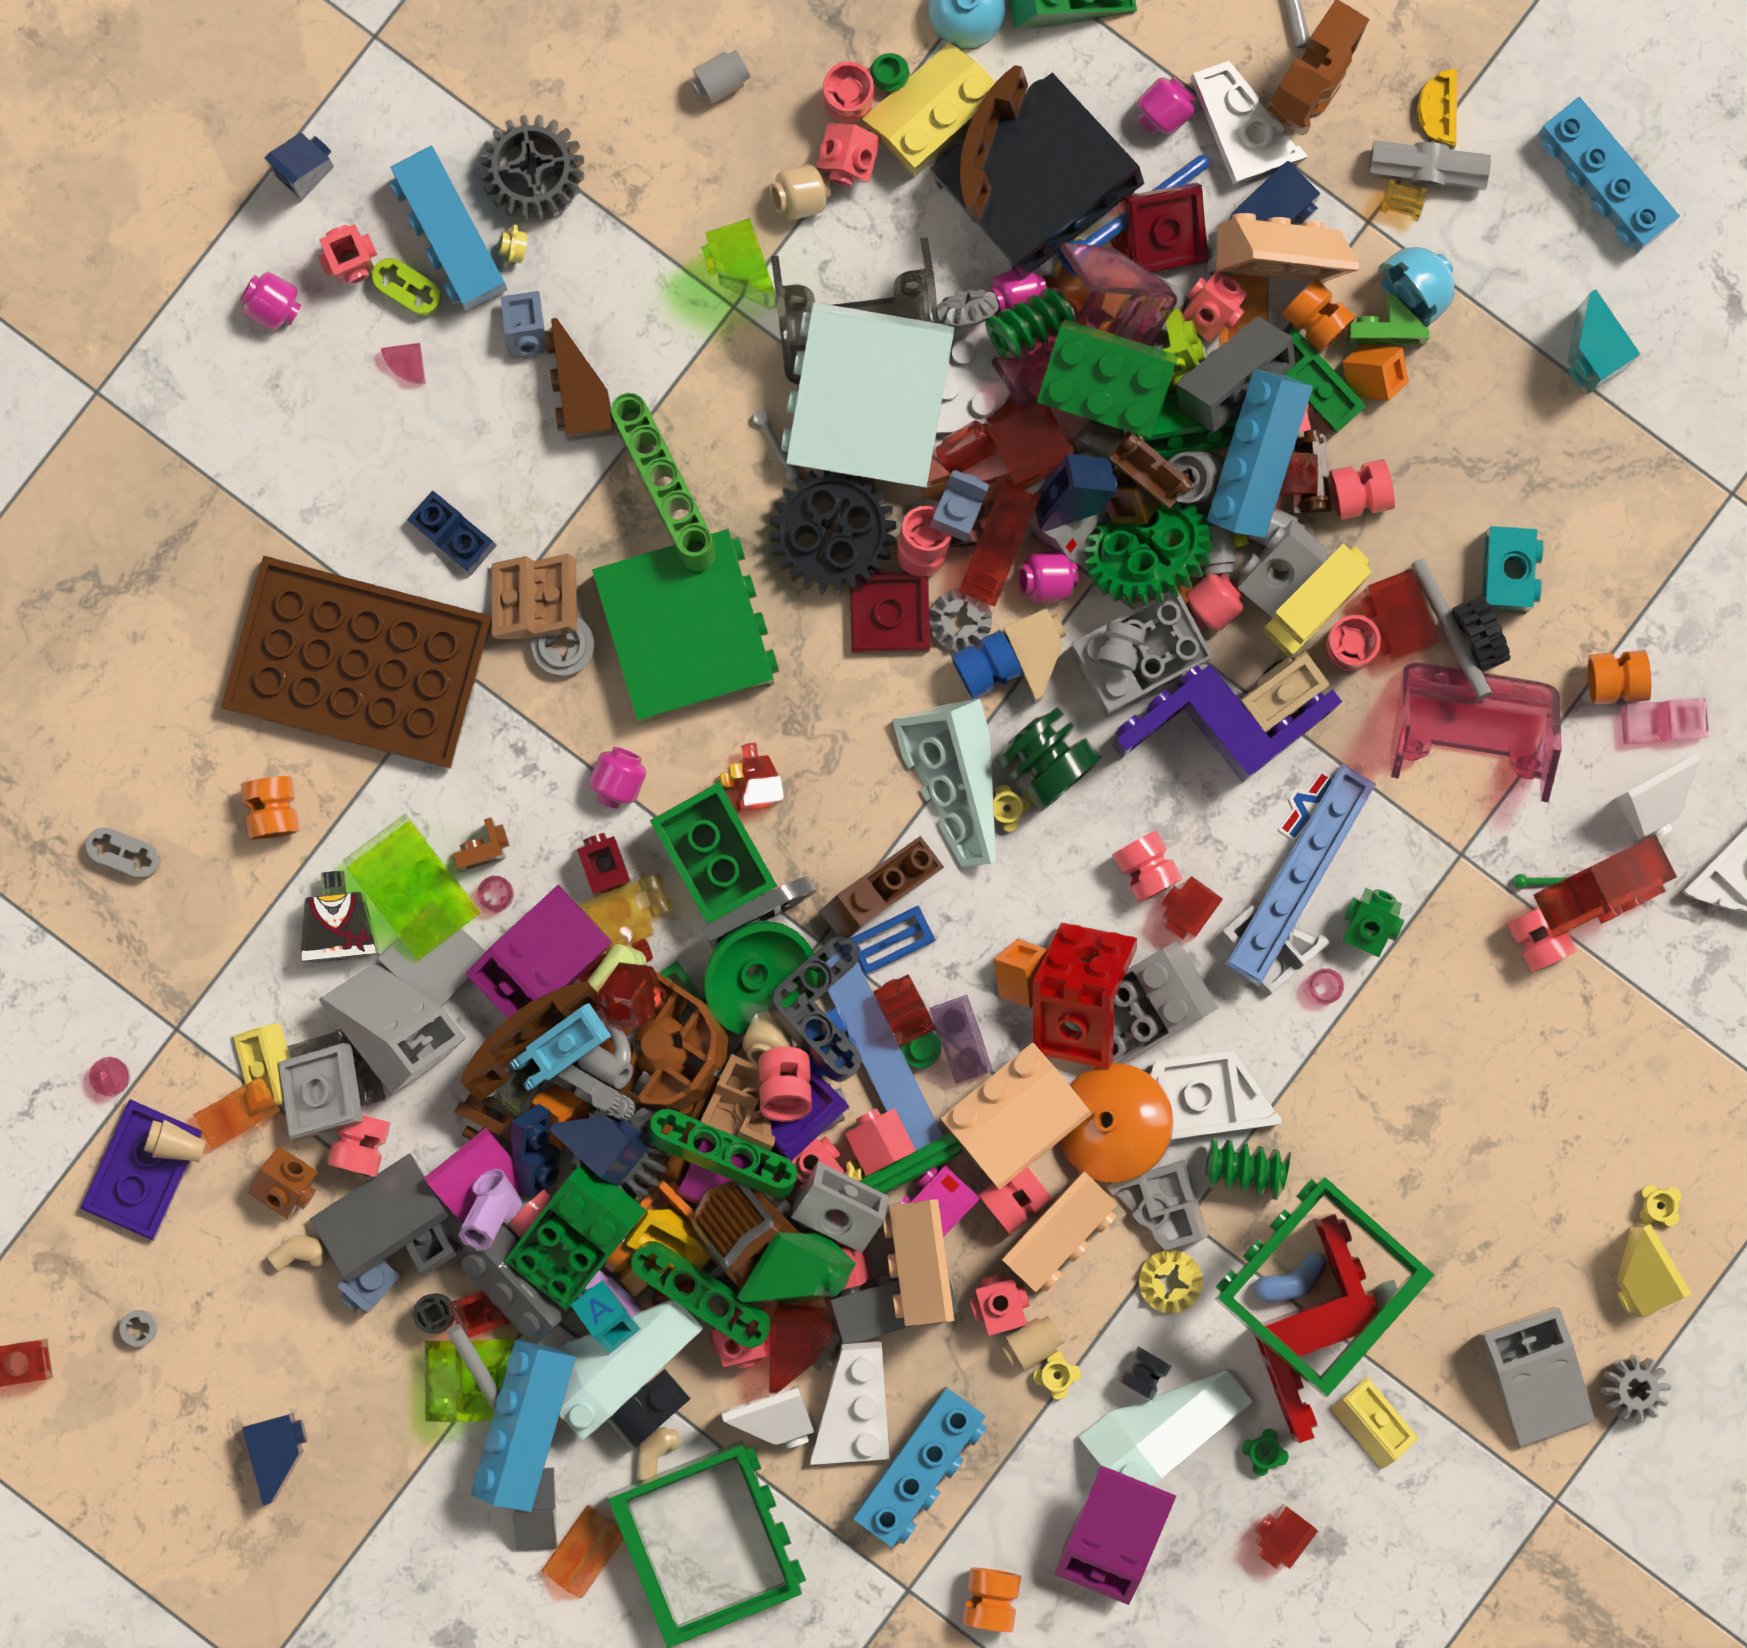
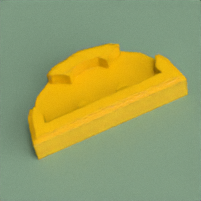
M1457 69L1441 71L1437 76L1430 79L1419 94L1416 108L1419 125L1427 137L1436 143L1444 144L1451 148H1455L1457 144Z

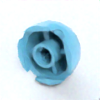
M1005 0L928 1L929 22L935 34L960 49L977 48L990 42L1001 28L1006 13Z
M1422 247L1404 248L1390 256L1378 267V273L1384 271L1386 276L1380 281L1386 295L1392 292L1426 327L1436 321L1451 305L1455 296L1454 279L1452 276L1453 267L1444 255L1435 254L1429 249Z

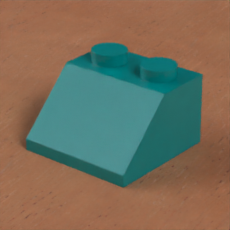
M1597 289L1590 292L1577 308L1567 360L1571 366L1568 368L1570 377L1579 388L1585 387L1589 394L1626 370L1640 356V352Z

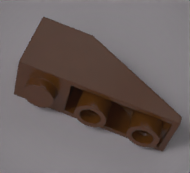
M551 318L552 330H546L545 336L548 354L555 353L557 368L550 369L553 393L560 392L562 407L555 408L558 431L565 430L568 441L615 435L608 389L559 320Z
M919 836L837 894L819 912L837 936L843 935L850 938L938 873L944 866L923 838Z

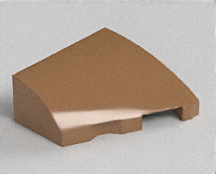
M731 1054L701 1122L771 1151L775 1143V1136H772L771 1120L764 1117L760 1112L759 1087L761 1084L759 1083L758 1065Z

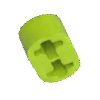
M385 258L374 266L372 280L377 290L420 317H428L438 311L442 303L441 294L437 285L394 258ZM393 268L398 269L396 274L405 283L404 286L400 287L393 282L384 286L385 280L381 273L384 270L391 272ZM412 287L423 293L426 289H430L429 295L433 302L430 305L423 303L418 307L416 306V297L409 290Z

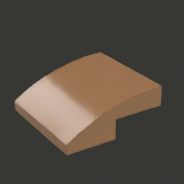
M568 553L536 561L527 556L492 563V637L495 639H527L577 632L576 558Z

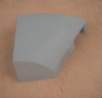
M1250 906L1216 937L1231 954L1258 908ZM1295 924L1259 986L1270 996L1330 943L1328 939L1322 935L1316 937L1297 929Z
M1185 1160L1152 1169L1143 1176L1131 1181L1109 1183L1107 1185L1109 1192L1113 1196L1116 1194L1133 1212L1132 1216L1139 1224L1145 1225L1153 1233V1238L1165 1251L1201 1241L1208 1236Z

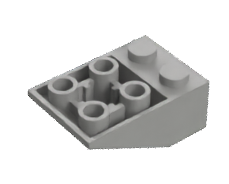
M1179 591V596L1177 597L1167 592L1164 594L1163 603H1159L1157 598H1155L1147 606L1142 605L1113 620L1133 625L1146 631L1143 644L1135 647L1138 657L1135 671L1115 668L1097 660L1100 648L1106 645V641H1109L1105 634L1107 624L1073 641L1069 646L1073 658L1105 717L1186 674L1196 665L1200 666L1214 658Z
M1179 940L1162 948L1127 970L1114 999V1049L1112 1063L1124 1064L1219 1009Z
M377 963L367 967L319 999V1002L391 1094L444 1060L466 1039L440 1005Z
M1551 1307L1478 1334L1519 1447L1595 1421L1574 1345L1560 1308Z

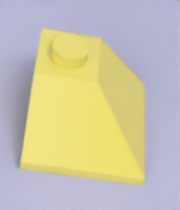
M1637 1223L1630 1227L1617 1278V1284L1621 1289L1617 1296L1628 1314L1634 1311L1636 1316L1645 1317L1687 1297L1691 1292L1651 1224Z

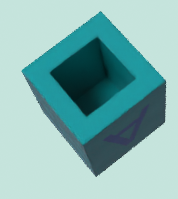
M603 1280L594 1287L584 1291L581 1297L571 1304V1307L591 1335L608 1354L612 1353L641 1330L619 1298Z

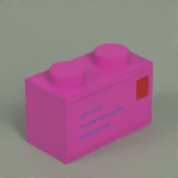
M944 1166L940 1171L933 1168L925 1174L917 1183L923 1189L913 1200L906 1195L898 1204L938 1199L944 1238L980 1198L950 1169Z

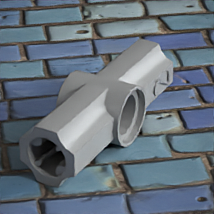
M1374 140L1370 156L1369 176L1410 181V184L1413 186L1428 189H1440L1446 185L1486 190L1490 174L1491 155L1449 150L1450 148L1447 145L1435 142H1418L1414 145Z

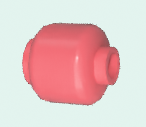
M1223 573L1221 576L1217 574L1206 575L1186 595L1188 599L1187 604L1190 608L1189 612L1198 629L1202 630L1207 626L1213 631H1221L1243 611L1241 599L1245 595L1237 588L1238 585L1227 574Z

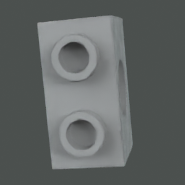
M1293 519L1284 529L1280 526L1275 528L1264 542L1267 547L1258 556L1254 553L1248 556L1238 570L1241 575L1237 588L1271 617L1327 559L1328 549ZM1275 561H1282L1289 566V569L1277 571L1270 564Z
M818 1161L796 1193L791 1218L809 1229H815L835 1239L843 1246H849L862 1253L885 1220L889 1196Z

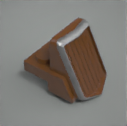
M733 1180L707 1189L692 1218L694 1230L691 1232V1235L741 1290L771 1240L778 1232L800 1233L765 1194Z

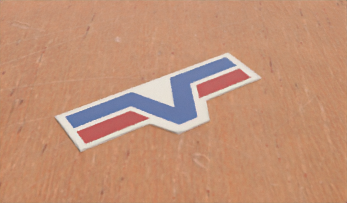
M1321 770L1307 790L1295 789L1289 797L1293 810L1278 830L1295 842L1302 833L1333 777L1324 770Z

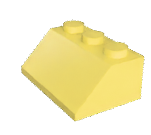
M947 43L909 77L903 88L892 92L869 112L862 121L875 135L881 137V142L915 178L968 131L978 106L995 84V81L974 59L951 43Z

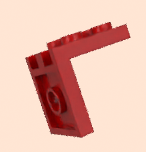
M1060 923L1033 980V1043L1045 1056L1104 1069L1110 1068L1114 1049V999L1137 950V937L1075 924ZM1082 959H1092L1090 962L1080 961ZM1065 1022L1078 1025L1081 1031L1070 1029Z

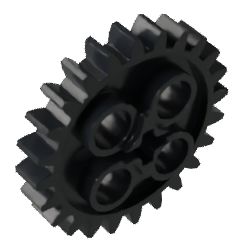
M811 470L809 471V483L805 484L798 477L795 478L796 492L786 488L783 489V495L787 503L778 501L774 503L775 510L781 516H770V525L779 529L769 532V540L781 543L772 548L773 556L785 555L779 562L780 569L785 570L793 567L790 574L791 581L794 582L801 576H804V589L806 590L816 582L819 583L820 594L825 593L828 585H833L836 594L840 595L842 584L847 583L854 592L856 591V579L860 578L866 584H870L871 580L868 571L873 570L879 574L883 572L882 565L878 561L879 559L891 560V553L884 546L896 545V537L887 534V532L897 529L896 521L885 519L893 514V507H881L886 500L885 492L872 494L875 489V482L873 480L862 486L861 476L854 475L849 480L845 473H839L838 477H832L831 471L824 470V477L818 479L817 475ZM825 498L832 501L834 506L830 511L820 513L813 509V504L817 500ZM847 500L850 504L839 520L840 534L835 532L832 534L823 560L818 562L816 557L827 540L826 529L833 528L839 514V509L843 501ZM857 514L865 515L870 520L868 525L862 529L851 527L848 521ZM803 533H811L816 536L817 541L813 546L804 548L796 543V539ZM838 549H847L853 554L851 560L844 564L836 563L831 557Z

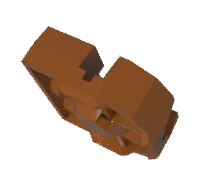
M1335 0L1311 35L1307 44L1308 48L1302 59L1298 57L1295 59L1269 101L1266 111L1298 135L1307 134L1311 126L1310 117L1324 112L1341 87V82L1346 76V69L1352 62V55L1358 48L1370 19L1340 0Z
M644 964L640 975L616 1006V1009L621 1013L620 1024L626 1036L631 1034L636 1027L640 1013L650 1019L637 1030L633 1046L630 1045V1064L633 1066L631 1079L623 1088L617 1090L644 1107L655 1110L671 1109L681 1111L704 1097L707 1092L704 1088L708 1084V1077L710 1075L713 1076L717 1069L721 1071L725 1065L728 1036L722 1024L717 1021L707 1004ZM648 988H650L651 990H653L654 992H656L668 1001L664 1003L663 1001L649 993L650 990ZM691 1001L697 1005V1008L686 1025L680 1024L677 1020ZM681 1034L683 1039L682 1049L674 1047L673 1035ZM611 1037L599 1045L610 1053H614ZM692 1054L705 1061L693 1081L680 1073L685 1068L683 1063L686 1059L690 1060ZM645 1071L651 1078L640 1095L637 1096L631 1090Z

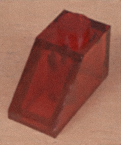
M792 1304L777 1305L771 1318L769 1393L777 1394L818 1361L823 1347H829L832 1325L825 1322L826 1308Z

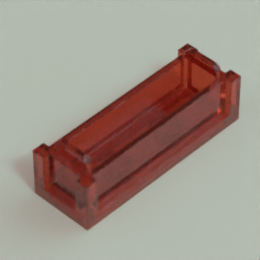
M1005 479L999 489L959 589V592L994 607L1003 593L1006 579L1034 510L1042 496L1038 492L1031 494L1012 486L1013 482Z

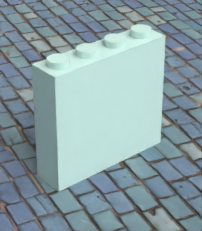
M814 302L812 312L803 313L800 336H806L807 342L805 352L797 351L793 374L801 375L799 390L791 389L787 412L794 414L792 428H784L781 451L788 452L786 463L927 488L954 326Z

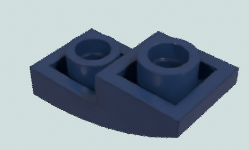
M433 490L407 519L416 529L471 575L497 546L493 540L469 522L458 510Z
M541 1104L536 1105L512 1120L511 1127L515 1167L523 1193L528 1197L533 1196L543 1188L551 1186L557 1180L559 1173L560 1149L548 1142L551 1111Z

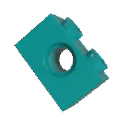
M1490 526L1485 531L1482 597H1485L1492 610L1529 612L1534 607V602H1540L1541 579H1535L1536 563H1542L1543 540H1537L1538 529ZM1514 560L1521 565L1523 574L1520 579H1511L1505 574L1503 568L1505 561Z

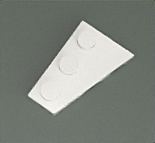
M1229 61L1193 73L1190 77L1233 185L1279 169L1287 160L1295 164L1307 158L1301 147H1296L1284 133L1285 128L1278 120L1273 119L1260 104L1258 95Z
M882 1342L841 1344L829 1387L827 1402L820 1419L815 1445L810 1455V1465L890 1459Z

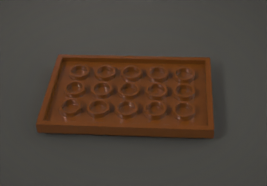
M263 555L221 708L452 769L492 624V616Z

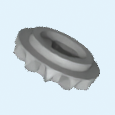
M969 289L962 293L956 292L954 296L942 299V302L936 306L937 320L942 324L954 327L974 326L992 316L998 310L999 304L995 293L987 292L984 289L977 291Z
M952 589L938 597L930 611L931 632L934 638L947 649L959 651L969 645L976 648L980 645V639L988 636L990 633L992 612L985 599L971 589ZM966 604L967 618L978 625H964L962 630H959L958 636L954 635L956 630L954 628L955 622L949 619L948 616H944V614H958L963 605Z
M577 617V632L566 634L568 641L580 642V645L568 648L566 661H563L558 649L546 648V645L558 642L559 635L531 639V650L534 659L549 674L560 676L574 674L582 671L592 659L595 643L593 634L589 626L581 618Z

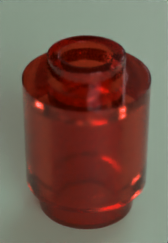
M974 420L944 437L942 444L936 447L937 456L949 473H952L954 470L964 472L995 454L994 445L997 444V438L988 424H982Z

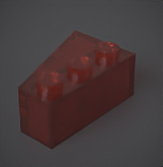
M1654 835L1533 894L1555 938L1595 918H1598L1600 924H1603L1666 892L1663 884L1677 878V875L1658 837Z

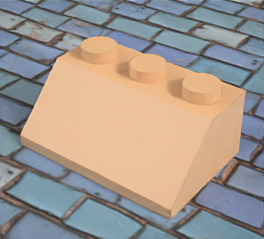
M1237 213L1232 215L1231 220L1217 225L1216 272L1313 282L1317 278L1323 283L1359 270V262L1341 230L1327 229L1326 224L1323 222H1304L1301 226L1292 225L1289 218L1274 217L1267 219V221H1258L1254 214Z
M1032 1042L942 1116L941 1120L1000 1190L1092 1115V1113L1053 1064Z
M1082 1171L1004 1253L1000 1260L1034 1292H1037L1040 1287L1047 1292L1062 1276L1058 1268L1065 1260L1069 1258L1072 1262H1075L1089 1247L1085 1239L1096 1228L1102 1233L1116 1218L1117 1215L1112 1210L1117 1206V1203L1085 1171Z
M938 1199L889 1205L890 1213L885 1215L883 1226L885 1238L893 1237L895 1254H887L890 1278L899 1279L900 1294H893L896 1319L904 1318L905 1326L954 1321Z

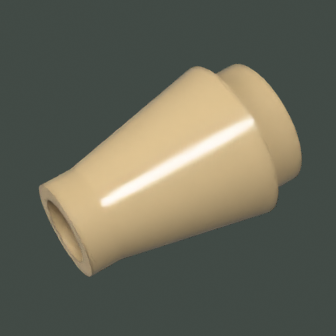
M165 1119L163 1123L153 1120L144 1151L152 1153V1158L188 1160L199 1163L206 1140L190 1134Z

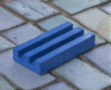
M919 905L851 938L858 946V963L864 976L936 941ZM914 916L916 917L917 924L861 950L859 943ZM920 931L923 932L924 938L870 964L867 963L866 957Z

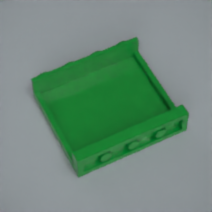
M729 529L711 534L716 556L712 565L706 570L692 571L686 568L674 545L592 569L638 724L654 720L653 717L762 684H775L772 674L779 672L773 649L765 651L761 636L767 635L768 631L762 612L755 614L753 612L750 599L757 597L750 574L742 575L738 561L745 560V555L739 537L731 539ZM696 542L691 544L687 550L689 552H699L705 547V544Z

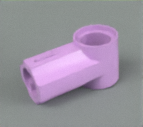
M501 1169L489 1170L474 1182L472 1188L477 1199L458 1234L464 1245H469L477 1251L489 1250L502 1223L517 1215L523 1205L518 1193Z

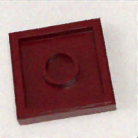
M1191 183L1124 196L1130 271L1132 274L1140 275L1208 262L1201 184Z
M883 572L881 574L869 573L870 584H866L860 578L856 579V591L853 592L850 589L851 653L930 651L928 576L918 577L907 572Z

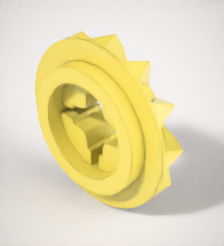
M1163 1250L1157 1252L1145 1262L1141 1269L1139 1286L1142 1296L1151 1307L1160 1312L1179 1313L1194 1305L1202 1293V1272L1197 1262L1182 1251ZM1175 1265H1179L1177 1279L1183 1281L1182 1284L1188 1285L1187 1289L1182 1287L1180 1289L1173 1288L1172 1292L1168 1294L1167 1299H1165V1284L1160 1282V1279L1154 1278L1155 1274L1160 1276L1162 1274L1169 1275L1174 1270Z

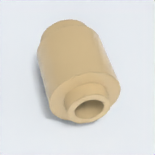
M1046 1316L1041 1320L1036 1317L1028 1322L1027 1325L1021 1326L1007 1334L1005 1338L1008 1344L1002 1348L1012 1366L1016 1367L1021 1364L1025 1371L1058 1352L1056 1348L1064 1344L1050 1317Z

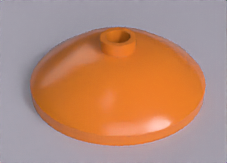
M1111 1063L1109 1069L1093 1067L1079 1075L1070 1084V1087L1087 1106L1092 1115L1059 1141L1065 1157L1078 1171H1085L1091 1178L1103 1182H1127L1149 1172L1166 1153L1173 1133V1111L1163 1087L1147 1072L1122 1063ZM1111 1113L1113 1123L1105 1128L1102 1124V1118L1105 1114Z

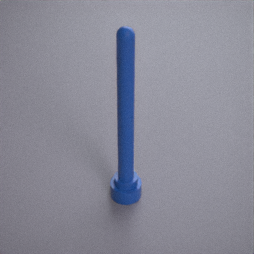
M1205 155L1197 156L1151 191L1186 185L1209 167L1210 161ZM1125 210L1085 240H1070L1058 249V258L1068 272L1073 275L1079 274L1090 265V260L1093 258L1095 251L1127 228Z

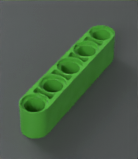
M635 393L621 394L615 398L611 407L617 433L682 563L692 571L706 570L712 565L716 556L711 533L645 401ZM631 412L640 414L638 418L632 421H624L622 419ZM644 445L656 446L650 453L643 454L638 452ZM669 477L672 479L666 486L655 485L659 478ZM677 510L689 512L682 519L671 518V515ZM700 542L705 544V547L699 552H689L687 550L693 543Z

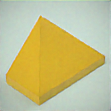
M677 1209L647 1210L626 1239V1245L635 1250L648 1241L662 1243L700 1269L710 1257L691 1235V1232L694 1230L692 1223ZM654 1253L648 1256L654 1260L658 1258ZM670 1263L668 1267L673 1269L675 1266ZM680 1273V1274H682V1275L688 1277L689 1279L693 1280V1278H692L690 1275L685 1274V1273Z

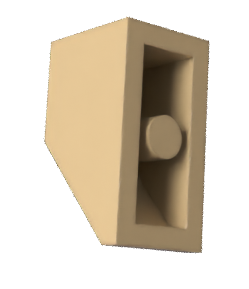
M1047 608L1005 626L1002 631L1023 672L1022 677L1034 703L1041 701L1063 646L1061 638L1066 636L1058 615L1056 614L1051 617Z

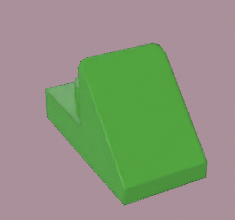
M1392 292L1388 293L1385 301L1386 322H1380V317L1361 316L1356 318V322H1350L1347 328V345H1425L1429 340V329Z

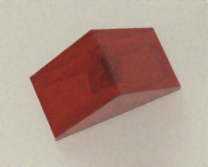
M483 1291L449 1302L456 1324L462 1326L468 1338L512 1323Z

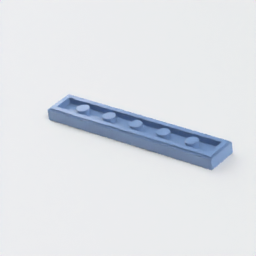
M1344 764L1339 767L1226 962L1225 966L1258 986L1262 983L1376 783Z
M840 949L826 963L832 968L839 960L844 958L845 953ZM857 962L852 969L827 991L835 1007L839 1008L848 1026L846 1030L849 1036L854 1038L863 1056L861 1060L886 1111L888 1112L895 1108L917 1151L943 1137Z

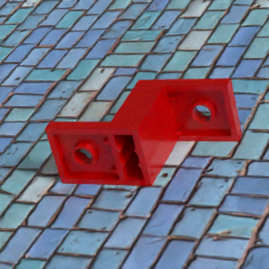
M1325 1214L1314 1218L1313 1221L1340 1294L1262 1322L1266 1328L1299 1357L1355 1337L1379 1310L1373 1295L1365 1294L1361 1281L1366 1279V1274L1359 1257H1351L1347 1243L1352 1241L1345 1219H1337L1336 1214ZM1254 1335L1292 1440L1302 1443L1315 1438L1312 1428L1318 1427L1310 1404L1302 1403L1298 1390L1304 1388L1300 1375Z

